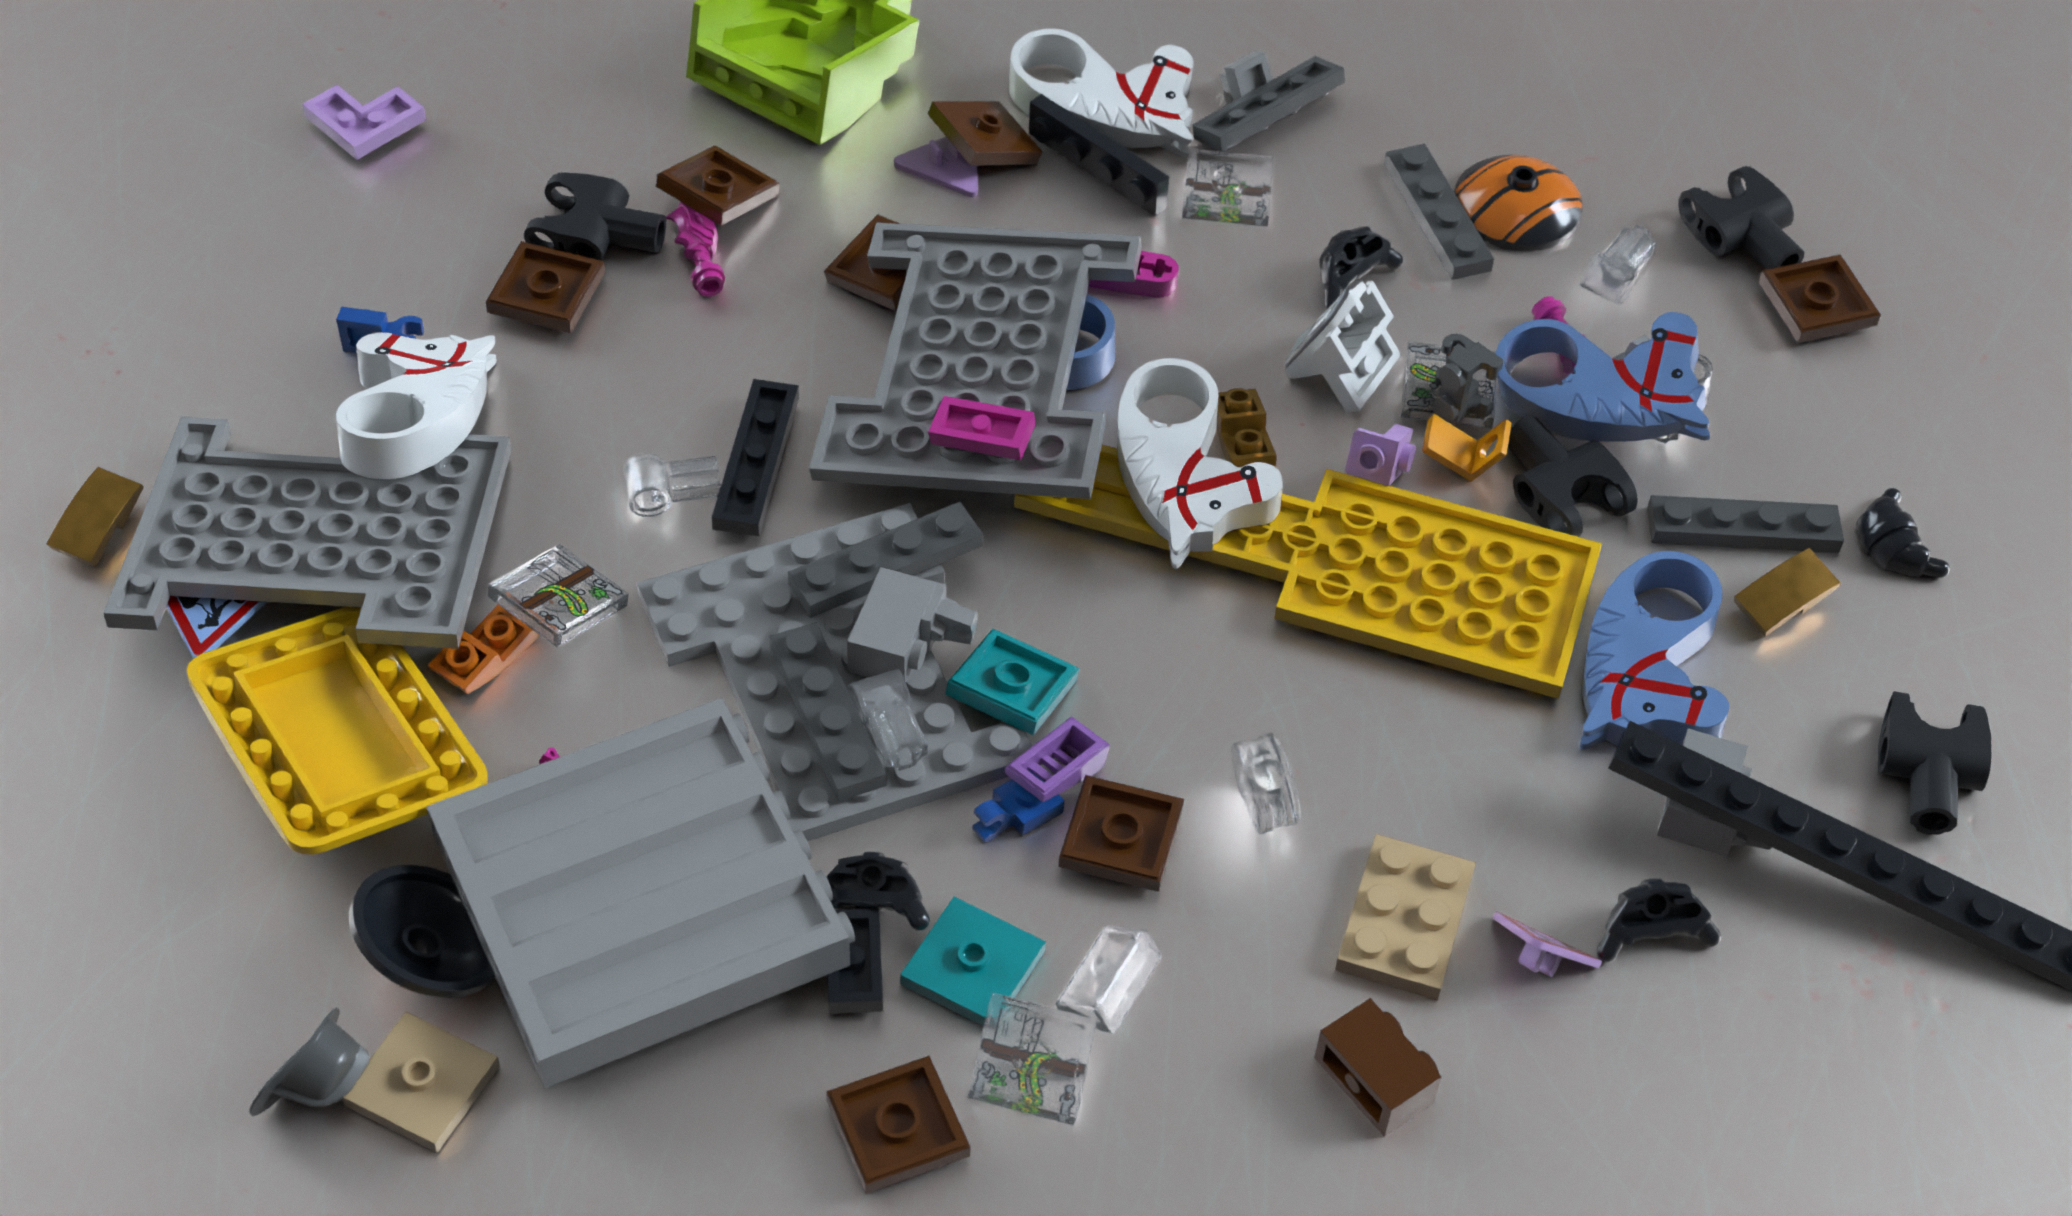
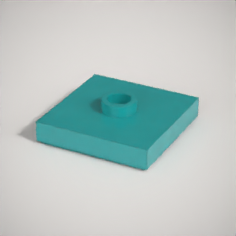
M992 628L948 680L945 695L1034 736L1075 684L1080 668Z
M954 896L901 972L900 985L994 1031L1000 1006L1009 1007L1045 953L1046 941ZM1002 1007L1000 1020L1007 1011L1006 1008Z

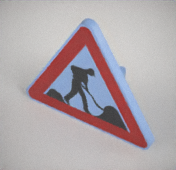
M170 596L166 608L194 659L205 652L217 649L267 602Z

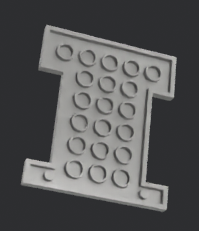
M876 223L867 254L870 268L908 271L874 398L829 395L809 466L812 480L1091 499L1106 427L1104 412L1062 410L1090 280L1135 282L1142 250L1141 237L1138 235ZM943 396L1034 412L1036 425L1022 459L1015 460L931 444L928 431Z
M193 417L180 418L103 614L108 628L158 630L170 596L362 607L356 625L358 643L459 649L511 453L510 437L469 434L454 452L427 469L402 478L372 479L349 471L343 465L340 458L225 451L231 435L228 420Z
M910 503L637 582L639 598L668 667L716 653L755 745L766 763L775 791H781L790 812V820L788 822L793 832L801 830L807 841L1009 777L1004 773L1006 766L1032 747L1026 732L1005 722L971 732L956 700L945 695L947 681L932 651H926L920 670L912 669L905 687L848 672L847 640L868 594L810 618L789 586L788 571L918 519ZM941 564L913 575L945 584V572ZM817 622L886 772V787L838 801L770 649L769 636Z

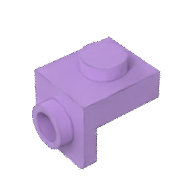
M1395 424L1383 435L1358 428L1353 433L1345 472L1352 476L1389 486L1403 471L1408 472L1412 466L1416 446L1410 444L1413 429Z

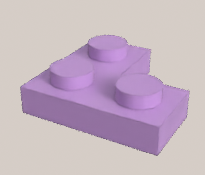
M338 85L302 104L305 117L356 160L426 121L424 107L398 86L364 106Z

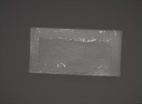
M1105 925L1055 1003L1058 1010L1102 1032L1114 1034L1160 961L1161 953L1149 932L1143 929Z

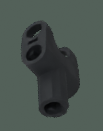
M1743 166L1730 172L1727 184L1732 199L1714 196L1707 190L1703 191L1697 187H1693L1680 194L1678 206L1684 224L1694 237L1713 255L1721 256L1743 246L1767 270L1802 262L1805 255L1804 250L1782 230L1790 226L1794 219V211L1790 200L1774 183L1752 167ZM1741 178L1746 182V190L1742 186ZM1692 202H1693V204H1694V206H1695L1696 212L1694 211V209H1693V207H1692Z
M563 172L552 175L548 180L544 193L546 199L556 208L564 210L565 214L534 218L528 223L524 231V239L527 243L602 261L609 244L659 253L665 239L666 216L626 208L629 201V193L623 184L617 180L590 174ZM555 187L567 188L574 196L562 195ZM535 232L545 234L552 242L540 239Z
M1532 415L1520 419L1511 428L1508 448L1528 469L1515 476L1513 480L1514 494L1522 508L1540 527L1580 537L1583 533V523L1578 510L1574 506L1575 504L1581 502L1593 503L1601 506L1607 512L1611 511L1620 517L1636 509L1638 498L1633 481L1620 462L1599 441L1592 440L1567 451L1552 433Z
M1894 691L1885 712L1878 743V772L1880 774L1911 779L1910 823L1917 831L1933 835L1952 831L1958 822V787L1983 791L1990 774L1991 732L1986 709L1982 706L1968 704L1962 713L1960 726L1952 729H1940L1929 725L1920 718L1915 710L1914 703L1910 702V695L1908 693Z

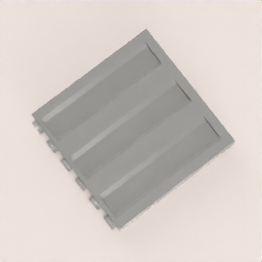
M723 698L426 806L434 839L544 1088L850 966L849 943L855 941V934L850 920L844 911L836 913L830 902L833 900V893L825 873L822 870L817 872L813 870L809 862L811 860V851L801 830L793 832L788 822L790 820V812L783 794L779 790L772 792L767 783L770 779L769 772L761 753L758 751L752 754L747 745L749 735L742 717L738 713L731 715Z

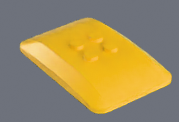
M346 606L205 652L192 659L186 669L189 684L246 784L285 843L293 851L300 854L314 855L323 853L428 814L426 806L488 783V772L485 764L402 645L358 643L356 625L362 607Z

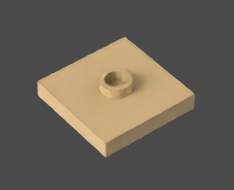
M406 1011L370 1058L368 1066L352 1090L342 1100L345 1107L438 1153L498 1070L500 1064L497 1056Z

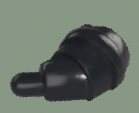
M1368 226L1343 230L1334 235L1319 259L1322 288L1325 290V308L1328 309L1343 293L1344 289L1354 280H1358L1370 272L1372 267L1376 265H1387L1393 269L1401 267L1403 264L1402 255L1391 248L1389 240L1371 231Z
M1896 488L1887 489L1881 497L1868 506L1856 523L1861 538L1860 545L1866 554L1871 556L1885 571L1891 570L1915 578L1920 577L1922 574L1935 578L1946 577L1950 572L1949 564L1942 559L1930 557V550L1923 545L1914 519L1909 513L1902 511L1899 507V503L1902 500L1901 492Z
M864 852L863 855L839 859L838 864L826 876L833 893V900L830 902L835 910H842L844 908H879V914L889 910L905 916L910 926L917 931L924 930L929 926L930 918L921 902V892L916 881L909 873L907 863L885 857L880 852Z
M1659 878L1646 879L1639 886L1631 887L1619 894L1618 903L1610 913L1605 926L1606 932L1597 946L1596 952L1601 961L1610 962L1617 957L1623 945L1628 947L1633 944L1634 940L1673 936L1674 933H1688L1691 936H1697L1703 944L1711 947L1719 944L1721 933L1710 920L1711 913L1691 892L1690 886L1678 882H1664Z

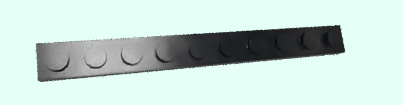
M1629 721L1623 731L1608 767L1609 770L2072 991L2071 930L1637 723Z

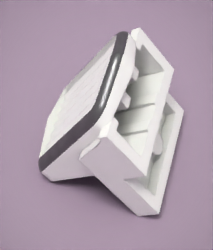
M1358 279L1344 289L1343 293L1316 322L1298 337L1285 361V371L1291 379L1323 374L1346 413L1361 410L1401 356L1386 330L1387 325L1394 316L1373 280L1367 281L1364 284L1362 280Z

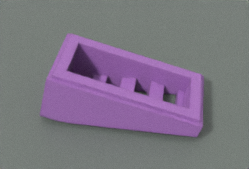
M1071 716L1008 764L1004 773L1040 801L1045 802L1082 782L1085 775L1093 776L1105 766L1110 744ZM1065 752H1068V753H1069L1070 755H1072L1075 759H1073L1072 757H1070V756H1069L1068 754H1066ZM1054 758L1061 762L1063 765H1065V767H1063L1061 764L1055 761ZM1043 764L1045 767H1047L1049 770L1055 773V775H1052L1040 765ZM1029 771L1033 772L1035 775H1037L1039 778H1041V779H1042L1043 781H1045V782L1043 783L1041 780H1039L1037 777H1035V776H1034L1033 774H1031Z

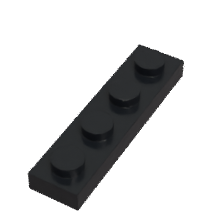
M1043 94L1030 101L1029 134L1038 142L1044 143L1065 157L1069 162L1076 164L1097 178L1101 183L1108 185L1129 199L1134 205L1140 206L1153 216H1157L1167 208L1168 175Z
M753 379L711 517L712 530L760 536L799 400V385Z

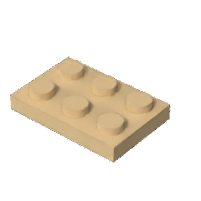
M1375 834L1335 970L1438 1000L1476 862Z

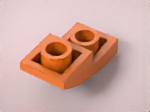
M498 603L471 634L463 630L459 649L443 648L428 666L432 671L458 689L469 694L503 672L539 638V633L534 625Z

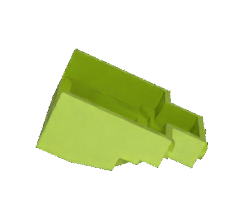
M698 0L693 3L686 78L821 145L848 129L881 100L883 81L896 74L899 65L914 56L919 19L910 15L912 0Z

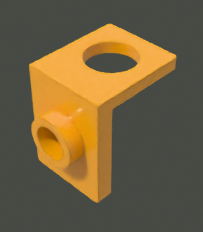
M1434 414L1427 421L1422 452L1472 482L1506 456L1512 422L1507 419L1503 420L1477 441ZM1496 439H1498L1495 448L1486 457V453L1489 447Z

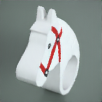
M1054 28L1039 29L1025 34L1014 44L1010 59L1009 94L1014 103L1028 117L1030 101L1043 94L1123 147L1144 148L1159 146L1181 157H1190V148L1187 144L1192 143L1190 125L1193 109L1188 107L1186 96L1190 89L1193 58L1184 48L1176 45L1162 46L1155 51L1152 63L1139 65L1128 73L1121 74L1116 72L1086 41L1069 31ZM1052 64L1069 69L1077 77L1068 81V84L1064 82L1048 83L1033 78L1025 71L1037 65Z
M379 332L362 337L357 342L356 347L360 383L367 389L344 400L336 411L340 459L343 465L349 471L363 477L396 479L427 469L454 452L469 435L484 404L487 391L486 373L496 364V355L488 354L495 345V336L490 335L468 341L451 334L449 337L421 340Z
M1163 358L1150 361L1139 367L1131 374L1125 385L1119 403L1117 452L1122 478L1135 506L1146 522L1159 535L1168 540L1171 565L1174 569H1177L1190 551H1212L1213 545L1227 532L1272 522L1280 512L1283 479L1280 471L1267 463L1255 462L1243 467H1236L1229 461L1207 457L1217 425V385L1212 376L1201 366L1184 359ZM1178 395L1195 402L1203 412L1190 421L1172 424L1171 427H1167V424L1154 420L1153 423H1150L1149 418L1138 408L1144 402L1156 396Z

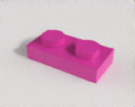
M943 396L928 434L933 445L1021 460L1036 422L1034 412Z

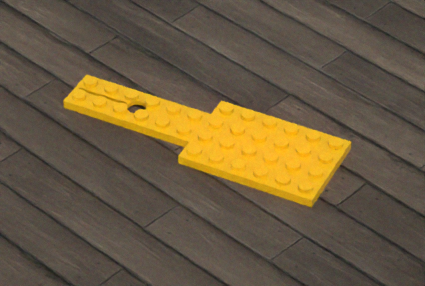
M1104 444L1101 446L1091 499L1015 494V508L1169 550L1168 540L1159 535L1146 522L1135 506L1123 481L1119 468L1118 452L1115 447ZM1326 469L1314 502L1282 493L1280 512L1272 522L1227 532L1213 545L1212 551H1190L1188 556L1284 582L1276 605L1274 619L1559 699L1602 543Z

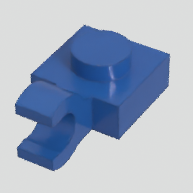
M341 307L336 318L344 352L357 353V342L365 335L385 332L416 339V336L410 334L420 336L424 334L423 321L416 316H404L394 322H388L386 312Z
M1029 771L1031 774H1033L1035 777H1037V778H1038L1039 780H1041L1043 783L1045 782V781H1043L1041 778H1039L1037 775H1035L1033 772ZM1011 779L993 789L992 800L985 801L974 809V814L980 821L972 825V829L984 843L995 839L1012 826L1024 836L1062 814L1065 801L1058 794L1042 802Z

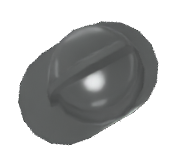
M339 1008L333 1009L325 1017L310 1040L259 1091L249 1109L252 1117L270 1108L281 1097L310 1107H323L342 1100L352 1090L368 1066L370 1055L366 1049L336 1024L340 1014Z

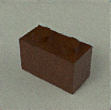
M1371 998L1320 1030L1314 1058L1384 1137L1434 1104L1442 1078L1436 1063L1425 1051H1418L1403 1034L1398 1020L1391 1013L1383 1012Z

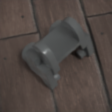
M1450 334L1443 339L1441 352L1448 354L1452 347L1454 349L1447 357L1446 364L1436 371L1434 382L1436 385H1441L1439 396L1432 402V409L1437 416L1448 423L1453 420L1458 423L1470 413L1486 418L1492 413L1493 404L1488 397H1483L1477 393L1479 382L1472 378V376L1478 370L1484 369L1486 370V378L1495 380L1498 372L1502 369L1504 361L1479 342L1475 343L1461 334Z

